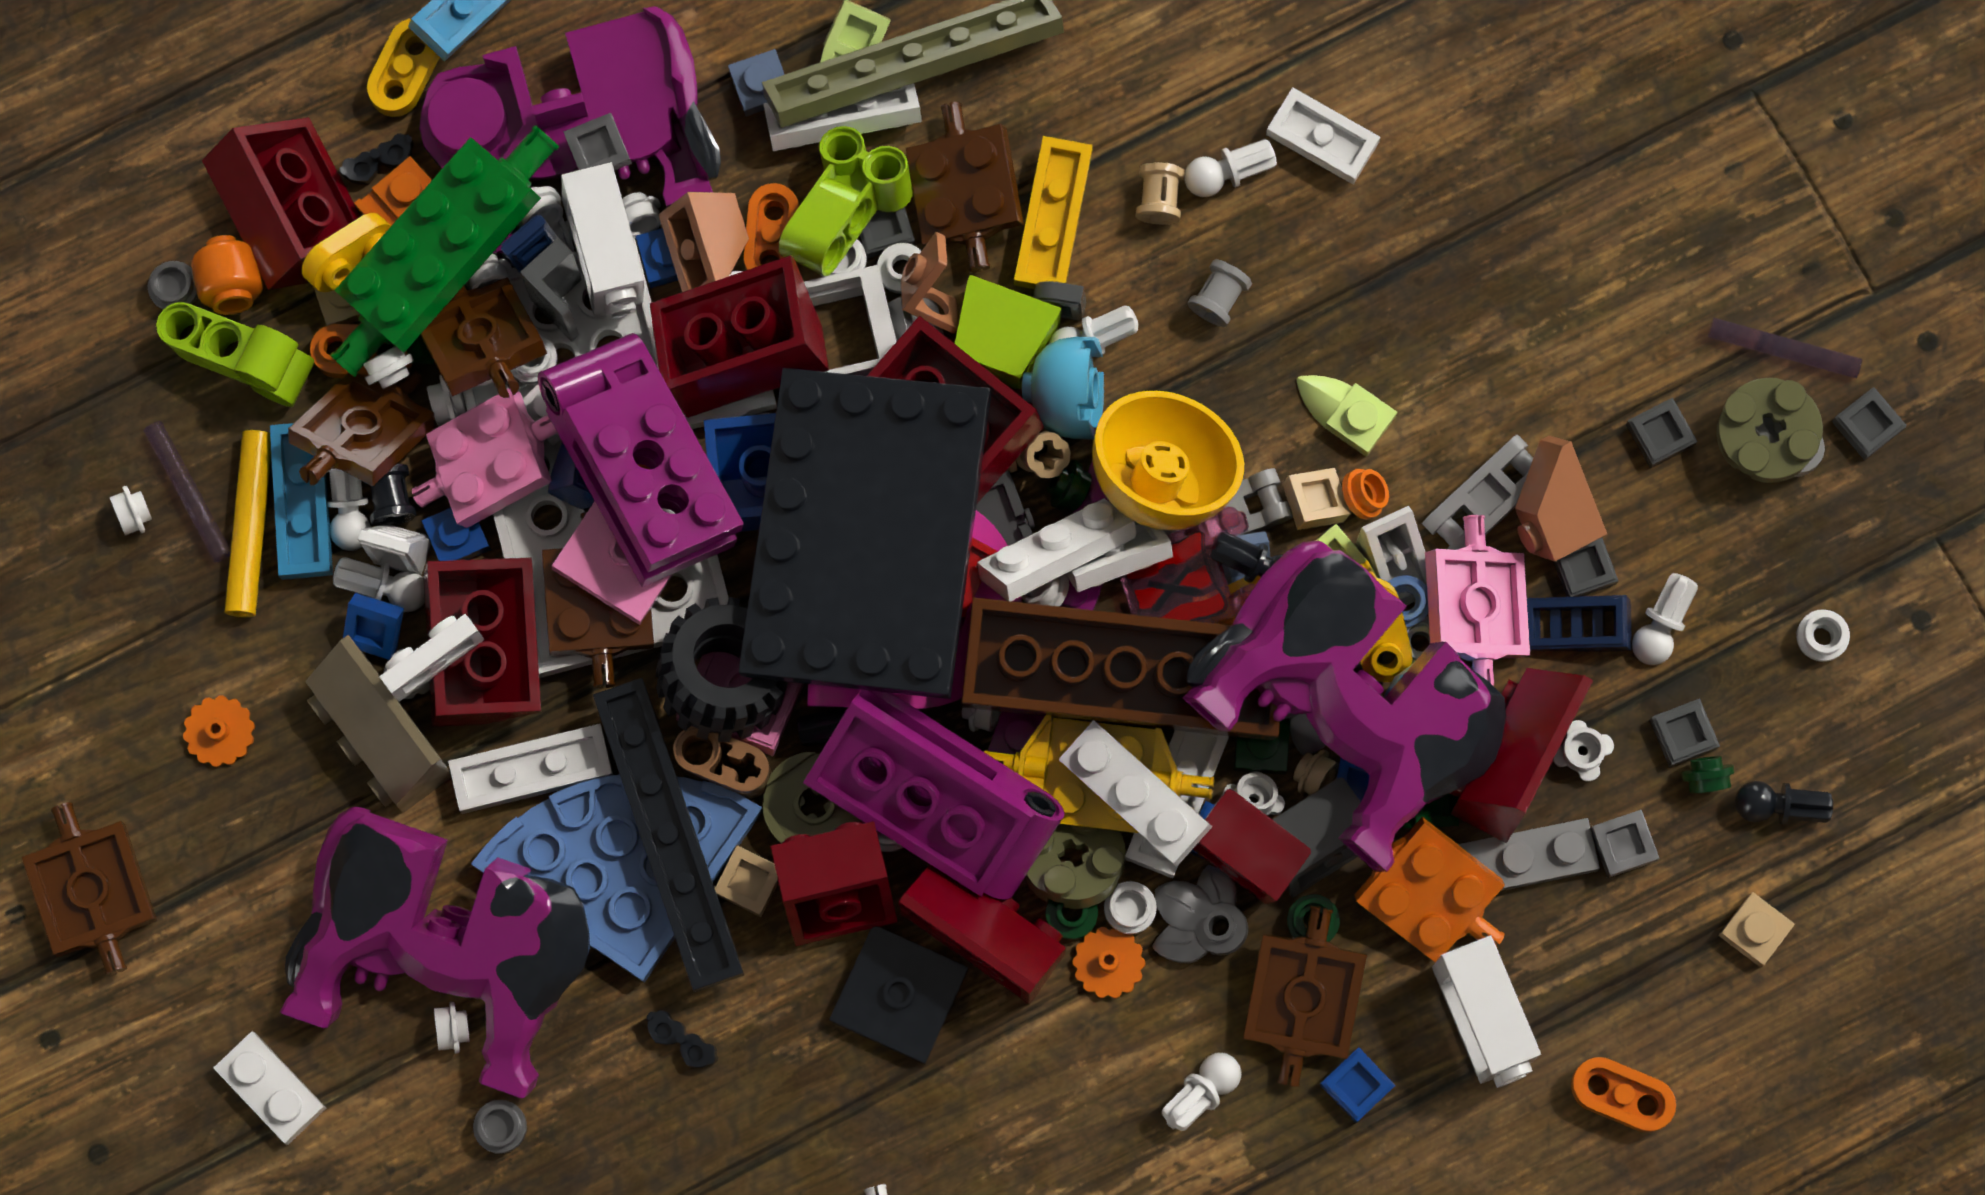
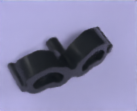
M398 133L394 135L391 141L380 143L377 149L374 148L370 152H362L355 159H345L342 167L339 168L340 173L344 179H348L352 183L370 184L378 174L379 165L383 164L389 168H396L412 155L413 140L408 134Z
M667 1011L650 1012L647 1015V1027L654 1042L666 1045L680 1043L681 1055L688 1066L707 1067L717 1062L716 1046L706 1044L698 1034H688L685 1025L682 1022L673 1020L670 1013Z

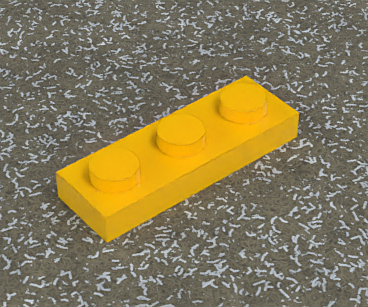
M1043 136L1014 277L1015 286L1034 289L1035 285L1039 282H1067L1093 145Z

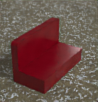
M1228 789L1222 794L1206 816L1205 820L1212 828L1193 848L1195 852L1264 904L1276 902L1311 854V849L1232 789Z

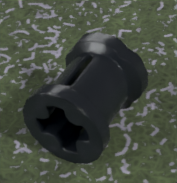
M397 463L374 486L370 485L374 512L370 515L372 525H397L411 521L417 516L416 508L409 504L405 478L409 476L408 465Z

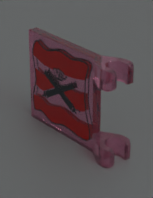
M1226 507L1206 522L1167 535L1171 541L1172 558L1120 577L1131 615L1222 624L1235 619L1256 584L1246 585L1230 594L1223 566L1210 557V551L1215 538L1221 532H1228L1236 536L1248 530L1249 524L1246 514L1243 511H1237L1234 507Z

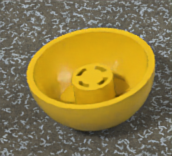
M1142 391L1129 394L1118 399L1105 410L1095 430L1092 458L1097 481L1111 504L1123 515L1141 525L1160 530H1179L1206 522L1229 504L1243 480V454L1232 430L1212 410L1188 397L1165 391Z

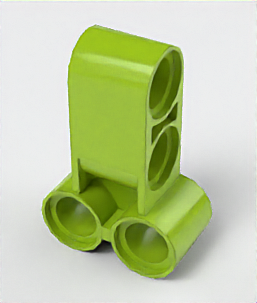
M847 126L835 127L828 130L822 136L819 143V151L824 172L788 221L779 241V253L781 256L787 257L791 255L796 263L823 276L830 275L837 268L877 210L884 212L898 211L910 202L913 195L909 166L905 154L892 146H879L867 152L861 133Z
M177 302L170 304L160 313L156 323L157 333L161 340L184 360L247 384L263 397L286 407L292 408L314 365L315 360L297 349L298 343L277 330L259 324L253 329L189 303ZM189 325H194L192 333L185 339L180 340L183 330ZM239 341L236 350L229 356L223 357L227 346Z

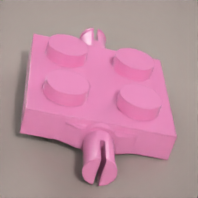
M508 388L509 398H503L497 394L427 433L426 436L436 462L437 474L436 477L412 489V494L416 495L413 497L420 507L424 508L429 503L445 495L449 500L456 523L468 528L549 484L551 477L544 460V440L557 434L549 416L546 415L534 421L528 415L521 392L518 391L513 396Z
M1467 515L1463 517L1465 547L1457 550L1434 549L1425 552L1430 643L1446 641L1460 658L1472 662V670L1494 686L1493 660L1499 658L1519 659L1530 656L1524 553L1501 552L1493 547L1486 546L1485 516Z

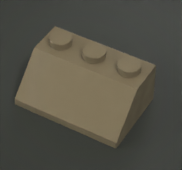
M347 635L337 643L305 681L314 693L312 697L307 699V702L324 725L332 720L335 721L344 734L342 738L337 740V743L354 766L362 761L368 766L375 777L370 779L367 784L384 807L394 802L404 813L451 779V772L400 702L386 687L379 677L380 675L352 638Z

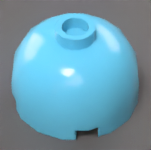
M1070 337L1058 339L1045 346L1035 359L1033 372H1025L1023 374L1022 398L1028 403H1032L1033 407L1037 409L1044 429L1054 432L1060 437L1094 439V428L1097 427L1099 419L1103 414L1104 372H1098L1097 368H1093L1092 358L1102 357V349L1098 338Z

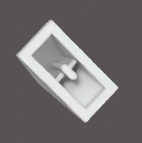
M1409 506L1361 527L1356 544L1362 555L1371 564L1378 579L1388 582L1394 577L1409 575L1420 579L1427 586L1425 549L1413 511ZM1410 593L1398 595L1399 600L1406 606L1415 602L1414 596Z

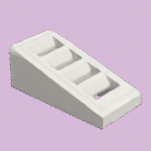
M379 525L361 529L358 536V541L374 564L382 566L385 563L391 569L402 572L410 571L422 575L431 547V541L425 534L393 525Z

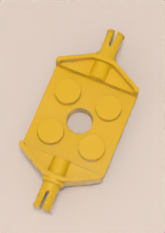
M1046 715L1021 752L1007 754L990 752L988 750L984 751L992 758L1002 762L1003 765L1052 795L1064 810V817L1059 824L1139 833L1059 760L1091 722L1053 718L1051 715ZM1098 723L1180 798L1181 795L1212 800V789L1193 787V785L1214 787V777L1186 775L1183 771H1178L1161 728L1148 729Z

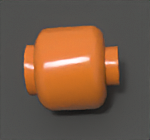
M230 235L216 236L206 242V246L198 250L193 256L191 266L197 296L202 304L213 308L214 312L223 315L244 312L252 307L253 301L260 296L263 290L262 277L252 249L246 242L237 241L235 237Z

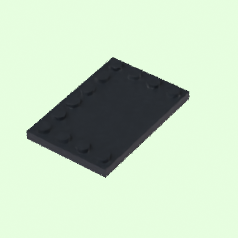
M783 368L739 665L741 677L951 699L990 409V388Z

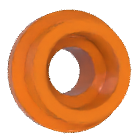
M1355 469L1344 476L1342 492L1349 510L1364 520L1378 516L1382 508L1389 501V490L1384 478L1372 469Z

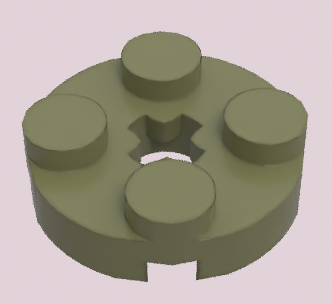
M1760 378L1745 383L1727 399L1717 423V442L1724 459L1735 470L1738 468L1744 474L1752 476L1751 479L1759 482H1781L1799 474L1817 454L1823 436L1822 418L1816 403L1798 382L1793 380L1784 381L1779 378ZM1763 418H1772L1774 423L1782 425L1783 430L1778 433L1777 442L1770 443L1766 435H1757L1756 428L1762 426Z
M803 752L791 756L779 764L769 777L764 793L763 815L769 831L779 844L794 835L807 834L814 836L834 831L835 828L844 823H863L862 820L830 800L824 805L826 813L819 818L813 813L805 816L801 812V809L806 805L803 797L806 793L812 791L816 797L821 796V794L803 783L820 754Z
M1059 824L1024 879L1032 892L1046 902L1047 898L1054 902L1064 903V908L1083 909L1094 906L1107 899L1118 886V880L1123 874L1126 861L1123 837L1120 831ZM1070 848L1080 849L1085 852L1082 855V864L1074 867L1071 861L1061 862L1059 858L1064 856L1065 850Z

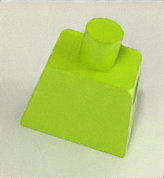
M970 275L966 285L955 345L1005 385L1014 389H1021L1023 374L1025 372H1032L1036 357L1049 344L1051 336L1059 327L1061 308Z

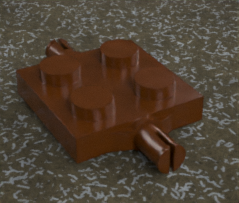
M950 102V106L943 104L940 107L946 134L935 141L906 148L922 245L926 246L934 233L938 232L945 236L946 244H964L968 257L969 272H981V269L986 271L991 268L985 240L1001 230L1024 225L1007 128L1002 124L978 130L965 129L962 103Z
M508 277L481 288L467 290L464 285L420 334L452 397L492 379L501 397H510L505 383H507L514 396L519 390V383L515 380L511 370L547 354L538 331Z
M407 368L410 375L384 389L379 382L368 385L365 377L359 374L356 377L350 373L344 376L288 428L289 444L314 456L305 466L300 468L301 478L306 483L310 481V485L313 486L331 469L336 468L374 486L435 427L434 412L414 403L408 397L423 384V379L418 371L415 370L413 372L412 368Z
M587 512L580 514L581 521L583 520ZM563 548L542 550L549 656L578 654L592 658L593 687H603L602 668L605 670L606 688L616 686L613 656L627 650L654 648L651 609L640 625L552 570V565Z
M62 803V808L58 805L51 808L61 837L57 838L47 848L23 856L22 861L53 955L60 957L82 948H98L105 969V975L117 974L116 970L121 973L127 969L117 940L124 937L129 931L156 922L157 918L126 825L119 821L97 830H80L73 809V803Z
M1310 906L1311 910L1306 937L1301 936L1289 939L1262 934L1243 1039L1267 1043L1284 1052L1277 1082L1287 1085L1290 1066L1293 1065L1290 1086L1300 1087L1299 1082L1304 1056L1324 1054L1348 1058L1367 959L1366 953L1341 949L1326 941L1333 910L1323 908L1320 927L1317 928L1320 907Z

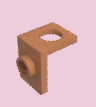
M935 232L920 254L914 253L911 255L903 269L901 278L902 310L916 317L921 316L927 322L955 334L959 325L957 300L932 287L947 266L945 236ZM923 298L936 302L943 309L945 315L931 310L925 304Z

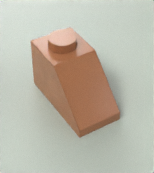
M687 192L658 215L682 292L730 276L749 240L735 193Z
M1553 436L1541 439L1515 510L1521 523L1518 526V534L1524 547L1534 555L1555 562L1607 535L1572 442Z

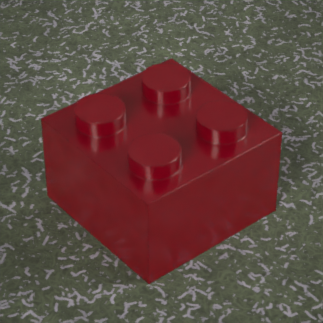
M874 821L864 824L848 822L838 826L834 831L814 836L798 834L785 839L783 843L771 846L781 895L795 946L898 922Z

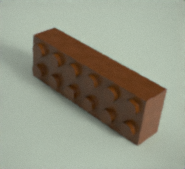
M973 597L960 706L962 708L1037 716L1051 715L1055 718L1083 721L1094 720L1102 723L1273 741L1278 737L1280 721H1276L1273 718V713L1278 707L1271 702L1266 707H1260L1257 700L1261 693L1256 688L1244 699L1238 721L1230 731L1219 732L1183 699L1192 689L1187 683L1186 677L1188 666L1194 654L1232 625Z

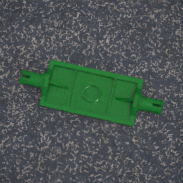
M536 125L531 128L532 130L506 159L500 157L497 160L470 137L335 289L344 300L361 314L358 317L361 323L338 349L330 355L351 375L356 377L364 366L363 364L375 354L384 342L388 345L390 343L394 344L404 353L541 199L530 188L532 183L528 180L559 146Z

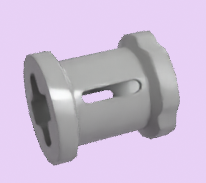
M1215 259L1209 266L1212 273L1198 296H1191L1187 305L1204 320L1220 327H1226L1230 321L1228 313L1240 293L1248 291L1252 283L1251 279L1235 266Z

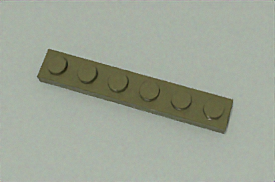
M1005 0L762 82L764 97L780 127L783 128L1064 33L1063 19L1052 0Z

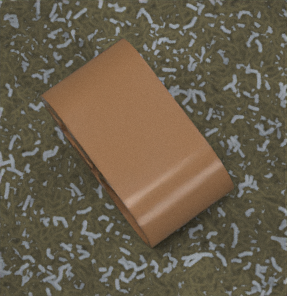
M690 726L687 731H681L676 737L673 746L674 756L681 771L689 778L701 782L714 783L747 799H754L765 793L766 785L772 772L765 754L757 747L732 737L730 742H718V733H709L707 740L696 737L698 729ZM697 741L707 742L713 747L711 758L701 765H693L685 760L686 749ZM724 751H729L727 753L729 762L738 767L745 768L749 761L754 762L759 776L757 778L749 776L745 783H740L737 771L723 765ZM722 767V774L717 775V773Z

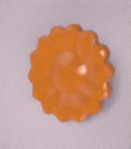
M223 695L215 699L210 697L203 699L201 705L192 707L191 716L187 717L184 721L186 731L183 733V739L189 743L188 752L192 755H197L200 763L206 764L210 762L216 768L224 763L233 765L237 758L247 755V747L254 743L252 732L255 730V723L250 720V711L247 708H242L241 703L237 699L228 700Z
M1100 927L1096 933L1090 932L1084 936V942L1077 944L1075 949L1077 955L1073 958L1072 963L1077 969L1075 977L1077 981L1083 983L1086 992H1095L1098 998L1110 996L1113 999H1117L1122 993L1132 992L1134 984L1142 980L1141 970L1145 967V959L1141 957L1143 949L1140 944L1135 943L1132 934H1123L1114 928L1108 930L1106 927Z

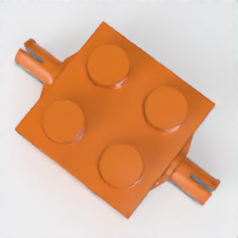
M1424 817L1420 818L1406 836L1392 843L1394 863L1387 872H1375L1373 870L1371 876L1354 894L1357 903L1434 962L1442 954H1445L1457 940L1468 933L1477 940L1491 935L1496 948V942L1500 944L1504 938L1502 931H1499L1482 918L1485 908L1505 886L1503 879Z

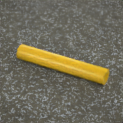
M260 430L243 431L224 612L227 615L237 617L256 616L271 464L270 433Z

